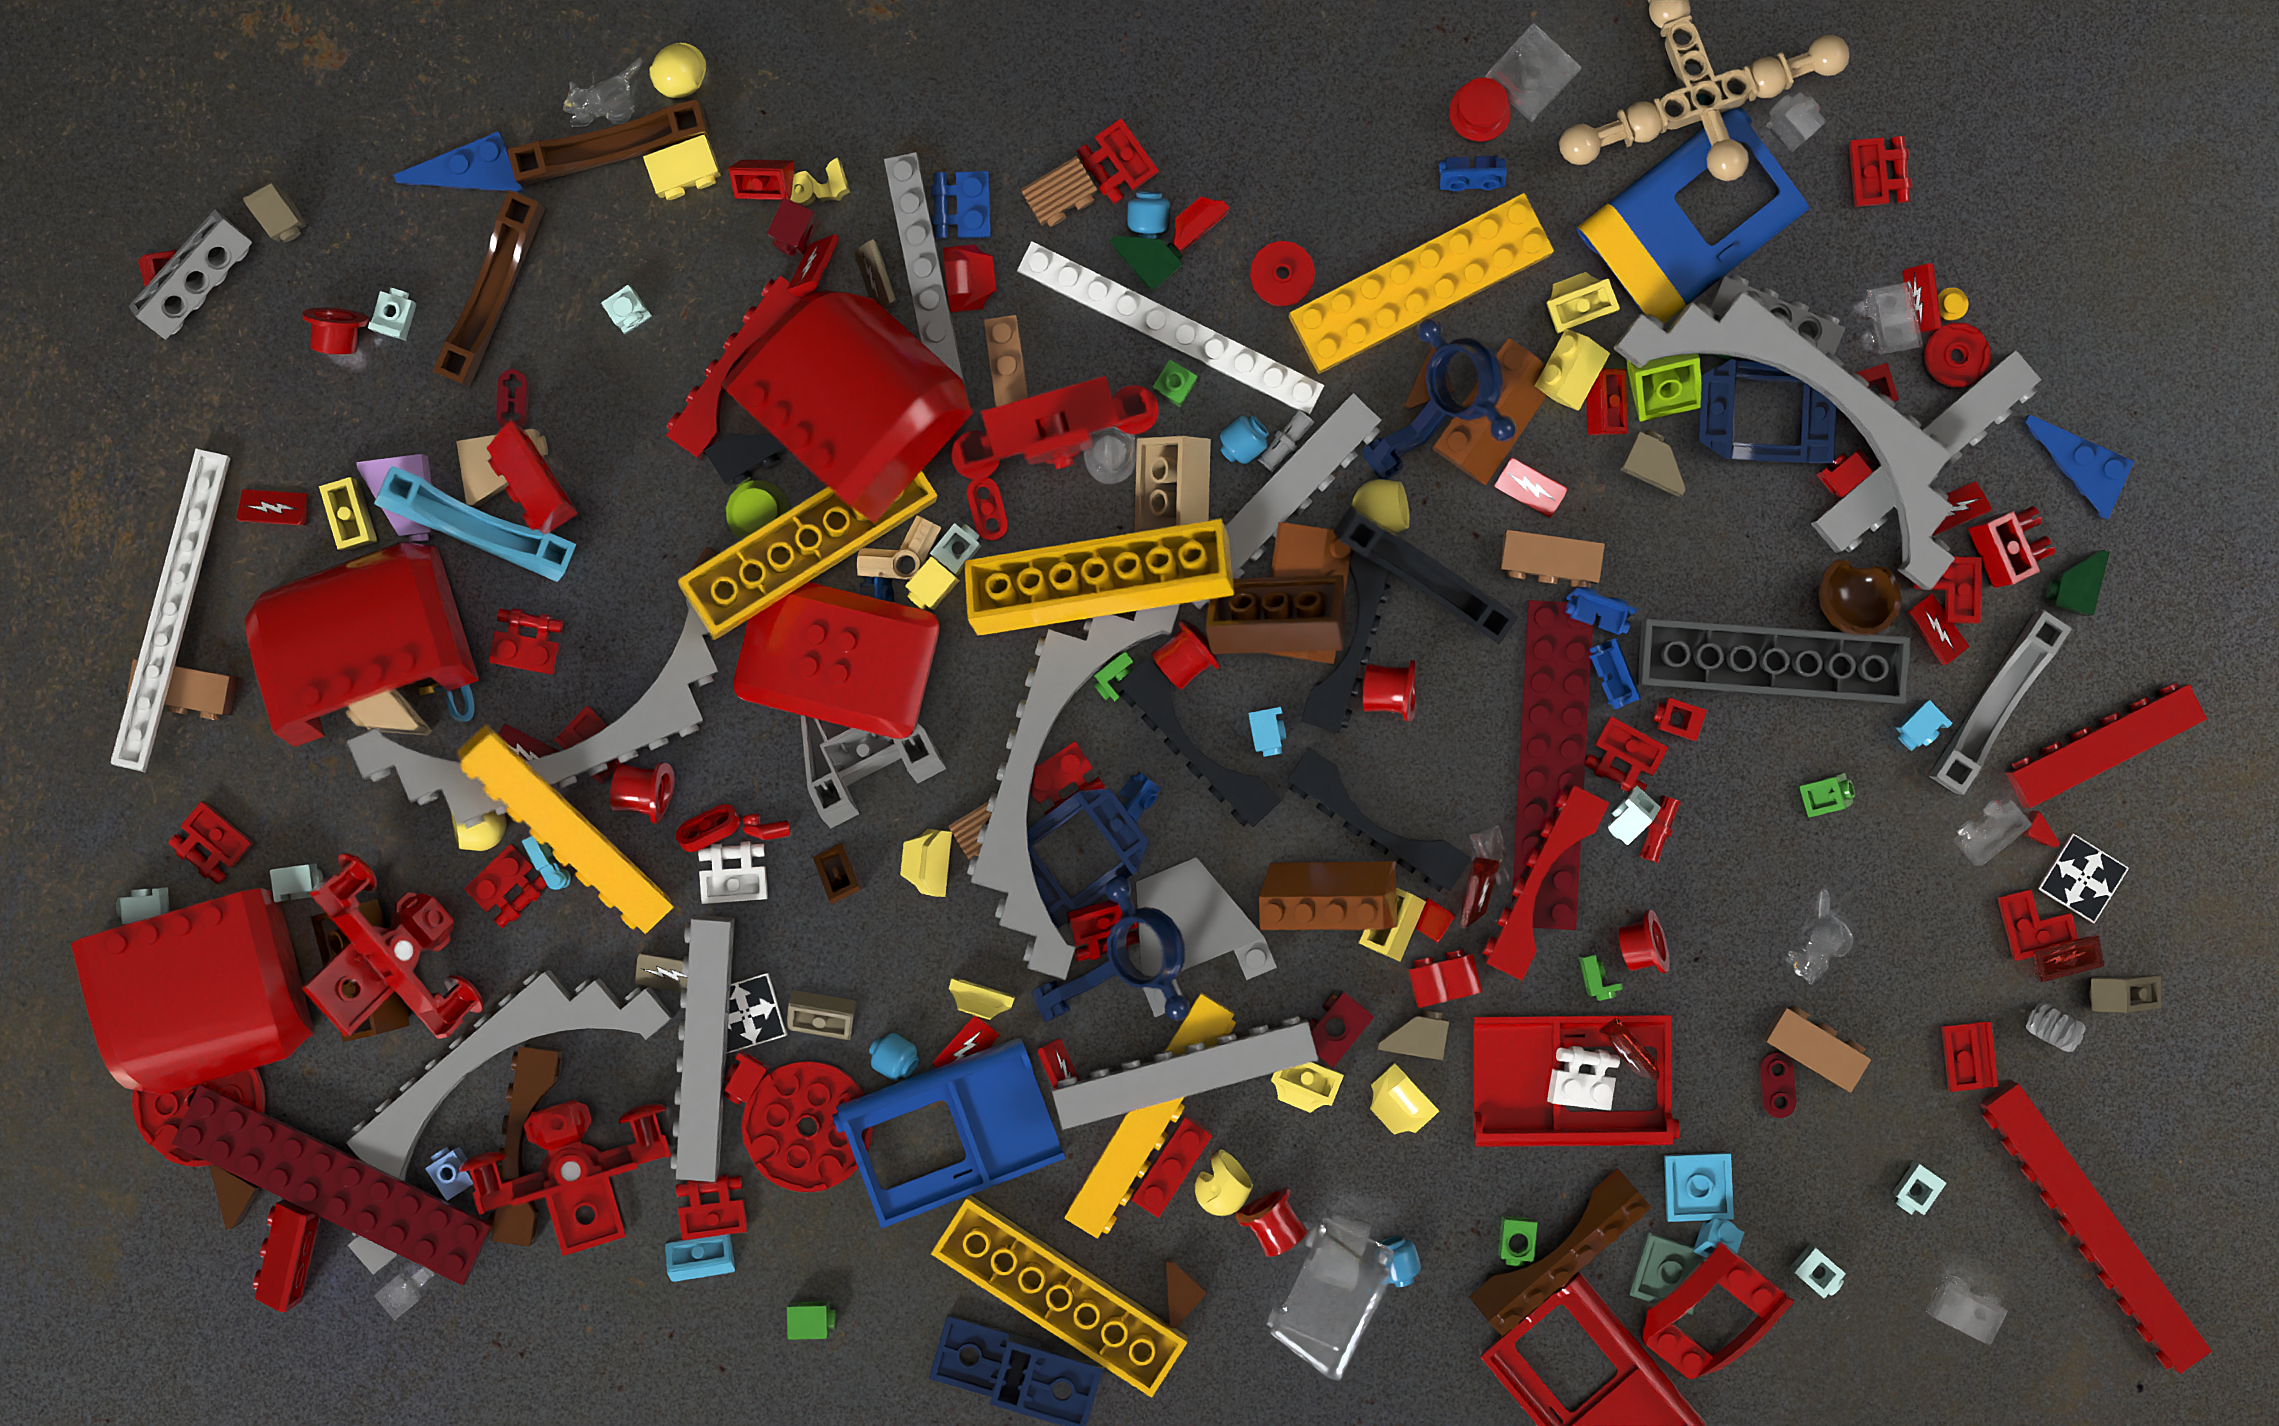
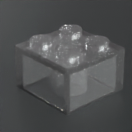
M1533 23L1490 68L1485 78H1490L1500 83L1507 93L1508 101L1533 123L1577 77L1582 67Z

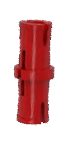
M1661 795L1659 802L1661 808L1654 820L1647 826L1649 831L1639 857L1657 864L1659 863L1666 840L1672 836L1673 830H1671V827L1681 805L1680 801Z

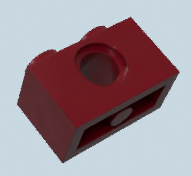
M783 197L767 234L773 240L772 245L778 251L791 257L794 256L795 252L804 256L820 220L814 211Z
M1343 990L1339 995L1333 992L1322 1005V1008L1326 1010L1318 1020L1313 1017L1308 1022L1317 1055L1332 1068L1374 1018L1372 1013ZM1332 1018H1339L1344 1022V1030L1339 1035H1331L1326 1031V1024Z

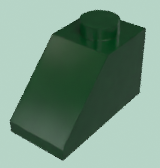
M1114 236L1110 239V245L1152 293L1182 269V263L1179 260L1183 256L1171 242L1166 245L1161 239Z
M2095 551L2056 574L2055 579L2049 581L2046 590V598L2049 599L2048 607L2083 616L2094 615L2110 551Z

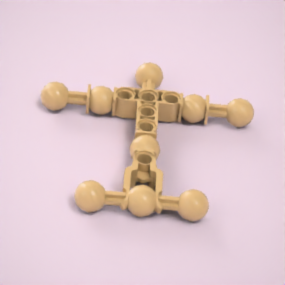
M1648 0L1650 4V18L1657 27L1662 29L1661 36L1666 37L1665 48L1681 89L1665 95L1661 101H1659V98L1653 100V103L1647 101L1635 102L1628 106L1625 111L1623 109L1618 111L1617 121L1595 129L1586 124L1570 126L1560 137V152L1568 162L1575 165H1584L1595 160L1603 146L1624 139L1627 147L1632 146L1633 141L1638 143L1649 142L1656 138L1660 132L1661 134L1665 133L1667 129H1678L1702 120L1712 146L1708 151L1706 159L1709 171L1714 177L1722 181L1735 180L1747 170L1749 163L1748 153L1741 143L1730 140L1720 113L1741 106L1747 99L1750 102L1754 101L1756 96L1772 98L1781 93L1784 88L1785 90L1790 89L1793 84V78L1812 71L1823 76L1838 74L1845 69L1849 62L1850 53L1848 45L1842 38L1834 34L1822 35L1812 42L1807 53L1786 60L1783 52H1780L1776 58L1760 57L1753 61L1749 67H1743L1742 70H1732L1715 76L1698 31L1691 23L1692 17L1690 15L1689 0ZM1684 34L1688 37L1690 43L1679 45L1674 41L1673 36ZM1696 64L1700 68L1701 73L1690 75L1686 72L1684 66ZM1738 83L1742 86L1744 92L1738 95L1732 94L1728 90L1727 85ZM1707 94L1711 97L1713 103L1708 106L1701 105L1696 100V96ZM1675 105L1680 108L1682 114L1678 117H1672L1666 113L1665 107Z

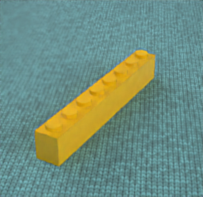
M487 724L457 751L462 762L459 764L461 770L472 780L477 776L485 784L482 787L483 790L494 801L501 799L508 805L506 811L518 823L524 820L531 827L529 830L530 834L540 844L543 845L547 842L555 849L552 852L555 858L564 866L570 863L577 870L575 873L576 877L586 887L589 888L593 885L600 891L598 897L610 909L616 906L622 912L620 915L621 919L631 929L634 930L638 927L646 934L674 907L666 893Z
M1200 992L1190 1008L1189 1014L1182 1021L1165 1051L1172 1050L1173 1055L1186 1052L1185 1046L1194 1043L1204 1042L1205 1047L1217 1044L1216 1038L1230 1034L1236 1024L1232 1020L1234 1012ZM1184 1097L1126 1113L1065 1213L1064 1219L1097 1239L1102 1232L1109 1233L1117 1220V1217L1113 1215L1119 1204L1125 1206L1134 1192V1189L1130 1187L1136 1176L1139 1178L1144 1176L1151 1164V1161L1147 1159L1153 1148L1159 1150L1166 1140L1168 1133L1164 1132L1167 1124L1170 1120L1176 1123L1183 1112L1185 1105L1181 1104V1101Z

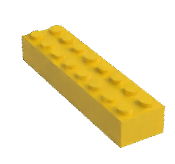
M1525 193L1303 305L1290 312L1289 319L1319 375L1419 324L1423 319L1433 317L1550 257L1554 249Z
M921 471L874 523L848 505L827 487L678 579L679 587L712 638L716 640L934 504L938 495Z
M1222 519L964 560L968 621L977 636L1234 595L1230 541Z
M972 1195L966 1197L931 1252L933 1256L1151 1398L1188 1343L1187 1335L1176 1328H1170L1169 1323Z

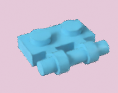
M533 836L522 841L535 868L540 870L549 888L558 890L571 884V873L566 869H561L558 864L559 861L552 854L555 849L547 842L542 845Z

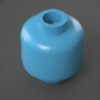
M1136 192V197L1128 201V228L1138 233V238L1158 239V233H1163L1169 229L1170 202L1162 197V192Z
M1240 415L1222 430L1220 439L1223 445L1220 447V450L1230 462L1237 460L1240 463L1248 464L1267 448L1268 441L1266 437L1269 433L1255 416L1247 417Z
M889 1033L883 1038L877 1037L869 1050V1053L872 1054L871 1067L894 1082L902 1078L908 1079L916 1070L920 1060L917 1056V1047L897 1033Z
M1393 1236L1381 1241L1374 1257L1382 1280L1386 1283H1395L1396 1287L1412 1284L1414 1282L1413 1277L1421 1271V1263L1414 1243L1411 1240L1404 1239L1403 1236Z

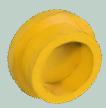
M1946 288L1938 294L1941 318L1954 321L1965 315L1969 302L1962 290Z

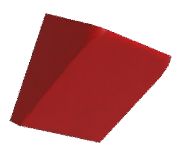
M175 250L144 254L139 258L138 263L145 287L174 256Z
M2032 810L2021 830L2022 834L2048 847H2058L2060 842L2039 811Z
M1426 897L1424 900L1426 903L1415 929L1439 943L1454 920L1455 915Z

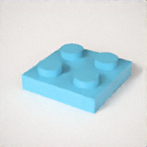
M1730 1152L1664 1155L1666 1220L1668 1222L1713 1220L1714 1218L1734 1219Z

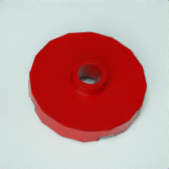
M1277 241L1267 244L1257 252L1251 263L1250 279L1253 290L1261 300L1272 306H1290L1299 303L1308 295L1314 284L1315 268L1312 258L1303 247L1293 242ZM1279 268H1286L1289 276L1281 279L1277 276L1276 272Z
M1952 322L1942 326L1929 337L1924 348V363L1928 373L1937 383L1949 388H1963L1975 383L1986 373L1991 362L1990 345L1977 327L1968 323ZM1953 350L1961 353L1959 362L1951 358Z

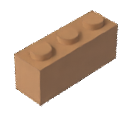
M1011 315L984 319L996 407L1029 398L1017 316Z
M1506 530L1504 531L1499 570L1506 571V577L1525 580L1526 574L1539 576L1538 582L1558 584V579L1571 580L1572 587L1590 588L1591 583L1597 584L1600 582L1605 544Z
M133 659L126 698H128L138 659ZM174 666L164 705H169V712L188 714V709L201 711L200 717L220 720V715H231L238 677Z
M1795 1005L1790 1010L1781 1006L1763 1035L1762 1040L1852 1093L1872 1060L1864 1055L1866 1048L1851 1039L1845 1044L1835 1038L1838 1031L1823 1022L1817 1027L1807 1021L1810 1014Z

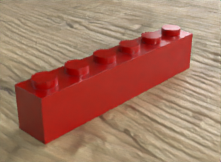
M2177 681L2170 683L2158 690L2161 695L2151 700L2147 696L2142 697L2129 704L2131 710L2121 715L2118 711L2112 712L2100 719L2101 725L2091 730L2089 726L2082 727L2070 734L2071 740L2063 744L2059 740L2041 748L2043 754L2033 759L2028 755L2013 762V769L2005 773L2022 807L2032 808L2207 720L2190 684L2178 685Z

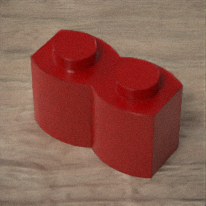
M1464 948L1446 952V958L1438 961H1433L1432 956L1413 960L1414 966L1407 969L1416 1006L1420 1008L1481 993L1482 989L1473 954H1465Z

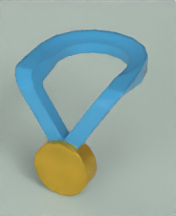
M438 682L418 687L420 695L444 692L450 714L456 721L466 722L472 718L474 714V699L469 684L460 687L466 705L463 715L457 712L451 691L448 692Z

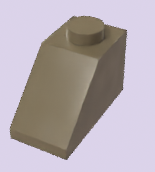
M273 183L243 198L247 207L270 238L278 242L281 240L289 242L301 234L299 230L306 227L288 192Z
M1646 430V433H1637L1620 470L1677 497L1682 496L1686 488L1670 445L1663 442L1665 437L1651 430Z
M2161 975L2091 978L2089 997L2092 1002V1011L2129 1013L2161 1008Z
M1423 1009L1422 1015H1412L1378 1039L1376 1047L1378 1050L1443 1061L1449 1021L1442 1018V1012Z

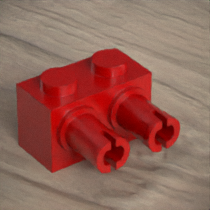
M2030 506L2017 514L2011 511L1994 515L1968 528L1994 588L2015 584L2039 572L2040 570L2036 562L2054 555V546L2044 548L2052 543L2049 537L2043 536L2028 544L2023 533L2042 524L2041 516L2031 518L2039 514L2036 507Z

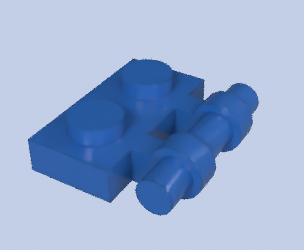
M989 171L956 172V185H947L945 172L933 173L934 185L930 186L931 197H934L935 215L931 216L932 226H935V239H948V226H958V239L991 238ZM947 197H957V215L948 214Z

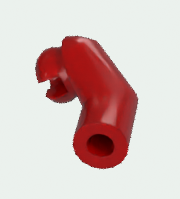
M757 813L744 815L742 818L744 823L742 829L747 835L762 840L790 836V827L787 820L760 824V816Z

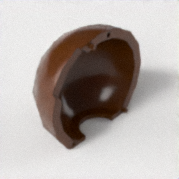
M1840 559L1835 560L1826 570L1818 592L1821 609L1831 625L1844 633L1859 636H1870L1887 629L1899 615L1902 603L1900 587L1891 570L1881 566L1856 568L1850 565V561Z

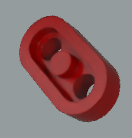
M989 477L973 479L967 487V498L976 531L987 541H997L1003 538L1008 530V519L999 487ZM981 488H987L990 491L989 497L985 500L978 497V491ZM995 519L998 521V528L995 531H989L986 528L988 520Z
M718 805L681 824L676 831V840L684 851L696 852L733 834L739 827L740 817L731 805Z

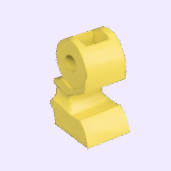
M835 158L829 162L826 167L829 178L827 183L824 184L818 183L807 171L794 174L790 200L801 206L811 204L816 197L822 202L828 200L840 201L844 195L850 193L841 161Z

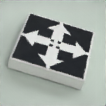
M2070 833L2036 889L2095 924L2129 868L2074 833Z
M769 973L731 984L726 1054L788 1035Z

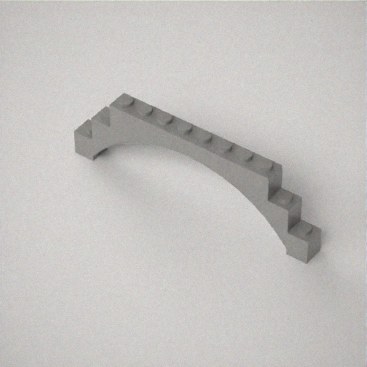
M1744 291L1738 293L1717 321L1713 319L1714 312L1702 303H1699L1697 306L1694 303L1687 305L1667 332L1662 330L1664 324L1651 314H1648L1647 317L1641 314L1634 319L1613 349L1638 368L1643 367L1648 360L1670 355L1692 353L1724 354L1754 360L1775 367L1802 380L1827 397L1851 420L1865 437L1878 458L1890 484L1898 511L1902 535L1903 563L1897 570L1921 589L1931 590L1955 559L1948 553L1950 547L1936 537L1932 540L1930 539V536L1954 507L1946 501L1949 496L1944 491L1934 485L1931 488L1928 487L1952 455L1945 449L1947 444L1941 438L1934 434L1928 436L1919 429L1921 426L1919 421L1907 413L1904 416L1893 409L1895 403L1881 393L1875 395L1867 388L1869 383L1856 373L1848 374L1841 368L1843 363L1831 353L1824 355L1816 349L1817 342L1803 332L1799 335L1789 327L1791 322L1778 312L1770 313L1763 307L1765 302L1753 292L1748 294Z
M686 599V604L689 612L679 641L661 674L643 697L621 718L593 737L569 749L526 761L551 786L557 784L559 789L565 788L577 782L575 777L587 771L589 776L596 775L607 770L606 763L618 758L620 763H624L639 756L636 750L648 745L650 750H654L668 744L667 737L679 733L682 738L699 730L697 724L702 723L703 719L689 689V685L694 684L697 689L713 682L712 676L717 674L718 670L703 637L708 635L710 640H713L688 599ZM379 728L347 741L364 779L371 777L373 782L390 776V769L395 767L410 802L413 803L418 800L419 805L437 799L438 795L436 792L442 790L458 826L465 824L468 829L484 822L483 815L496 811L498 816L507 812L506 808L508 805L501 799L494 801L483 790L482 787L485 784L477 776L473 780L469 778L459 767V762L434 758L407 749L383 737Z
M1180 604L1130 611L1129 615L1135 617L1134 621L1112 614L1087 618L1082 635L1087 636L1086 641L1049 629L1046 637L1040 636L1035 655L1040 656L1037 668L1030 667L1025 686L1031 687L1027 700L1020 699L1015 716L1021 718L1017 731L1011 729L1006 745L1007 749H1011L1008 762L1001 761L996 777L997 780L1002 781L999 792L991 793L986 810L992 812L988 825L982 823L977 842L981 843L982 847L979 856L972 855L967 874L973 875L972 883L1008 894L1007 899H1000L995 917L1001 918L1000 926L1037 937L1036 942L1029 941L1023 960L1029 961L1028 969L1066 980L1075 947L1065 943L1049 917L1040 898L1029 857L1027 841L1028 797L1034 768L1041 749L1061 711L1073 695L1097 671L1115 657L1142 642L1161 634L1171 636Z
M537 970L523 982L526 986L523 991L518 995L511 992L498 1004L502 1009L493 1017L487 1013L473 1025L477 1030L467 1038L463 1034L449 1046L452 1050L450 1054L444 1059L439 1055L426 1065L424 1069L428 1073L421 1079L417 1080L416 1077H413L400 1088L403 1094L394 1102L389 1098L375 1110L378 1114L377 1117L370 1123L364 1119L350 1131L353 1137L346 1143L360 1160L404 1181L416 1144L432 1115L446 1096L470 1072L492 1056L531 1038L565 1030L585 1028L616 1029L640 1033L647 1040L675 1015L651 987L643 991L637 987L623 999L627 1004L623 1006L600 978L593 982L589 979L585 980L573 991L577 995L574 998L550 970L542 974ZM352 1233L355 1239L348 1244L350 1249L373 1275L398 1255L355 1233Z

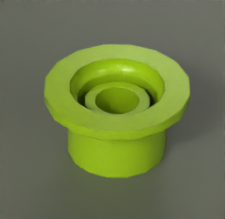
M764 480L749 481L738 486L730 495L726 506V520L731 531L740 540H743L790 511V504L785 493L775 484Z

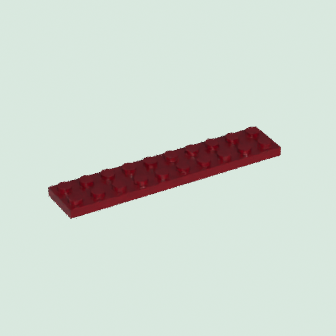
M1528 600L1512 890L1518 878H1525L1530 868L1526 865L1531 851L1534 847L1539 849L1545 838L1540 834L1547 819L1551 818L1554 820L1559 808L1555 806V803L1562 789L1568 790L1570 785H1574L1584 790V763L1586 761L1591 659L1589 656L1591 655L1590 648H1592L1593 624L1590 625L1570 618V614L1565 613L1568 602ZM1581 839L1566 849L1551 865L1544 876L1535 898L1533 928L1576 930ZM1511 895V905L1515 899L1513 895Z
M205 1084L198 1086L172 1142L173 1145L462 1286L467 1283L493 1224Z

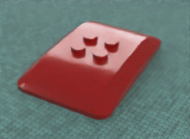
M807 582L748 619L733 680V688L735 694L745 701L882 736L905 739L914 733L940 631V623L933 613L926 610Z

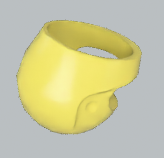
M687 43L667 45L659 51L652 66H650V78L654 87L665 96L675 99L685 98L693 94L703 81L706 71L704 56L696 47Z
M1376 479L1363 484L1357 490L1352 502L1354 507L1393 532H1400L1409 528L1408 501L1401 482Z
M496 811L483 815L484 822L467 829L465 824L457 825L451 812L458 849L488 850L497 845L506 832L507 819L505 813L497 816Z
M1220 1149L1211 1156L1214 1176L1208 1172L1201 1171L1195 1182V1195L1201 1207L1213 1215L1227 1216L1237 1212L1245 1204L1253 1184L1240 1163L1228 1152Z

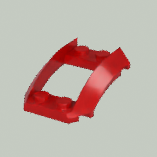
M1721 1240L1716 1244L1717 1248L1706 1261L1702 1260L1690 1275L1671 1293L1654 1306L1649 1305L1646 1309L1647 1316L1641 1340L1689 1380L1721 1370L1742 1356L1774 1326L1795 1302L1791 1296ZM1718 1282L1757 1313L1758 1316L1733 1341L1713 1355L1675 1325L1674 1322L1694 1307Z

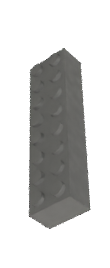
M1643 619L1641 622L1637 685L1903 704L1906 703L1911 638L1882 635L1859 636L1840 632Z

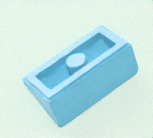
M730 1234L665 1243L667 1274L671 1281L735 1272Z

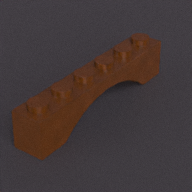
M698 99L665 107L644 117L609 128L569 137L535 141L509 148L507 151L515 181L523 187L660 151L704 134L707 138L711 136L703 106Z
M508 190L497 216L488 252L476 284L458 321L443 344L432 370L433 372L471 387L546 209L539 202Z
M523 1044L519 1046L518 1051L513 1052L511 1070H516L514 1083H509L506 1102L511 1103L509 1115L504 1116L502 1123V1135H506L505 1147H500L499 1152L505 1154L507 1158L497 1161V1167H502L500 1174L502 1182L525 1175L523 1149L526 1132L524 1124L532 1111H535L545 1094L559 1082L563 1049ZM535 1200L513 1207L512 1204L496 1208L495 1212H491L488 1220L489 1223L493 1224L490 1231L492 1232L491 1241L528 1247L536 1242L540 1209Z
M1617 1168L1593 1189L1589 1204L1581 1221L1571 1235L1556 1250L1524 1269L1507 1274L1493 1275L1471 1294L1469 1298L1489 1323L1504 1336L1509 1330L1515 1328L1531 1311L1539 1307L1553 1292L1565 1285L1582 1267L1589 1264L1604 1248L1616 1241L1633 1223L1639 1221L1652 1207Z

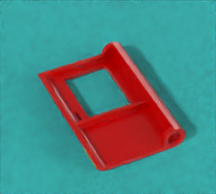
M1671 1015L1474 1017L1473 1112L1475 1147L1673 1145V1139H1679V1120L1673 1119ZM1615 1043L1617 1047L1651 1046L1656 1049V1106L1652 1110L1570 1111L1566 1109V1105L1547 1102L1552 1069L1564 1070L1565 1061H1558L1556 1058L1558 1048L1568 1049L1570 1046L1616 1047Z
M1580 1272L1575 1273L1565 1285L1553 1292L1539 1307L1523 1318L1515 1328L1509 1330L1504 1336L1498 1337L1480 1355V1358L1537 1426H1706V1422ZM1558 1305H1564L1617 1370L1614 1377L1574 1411H1567L1515 1348V1342Z

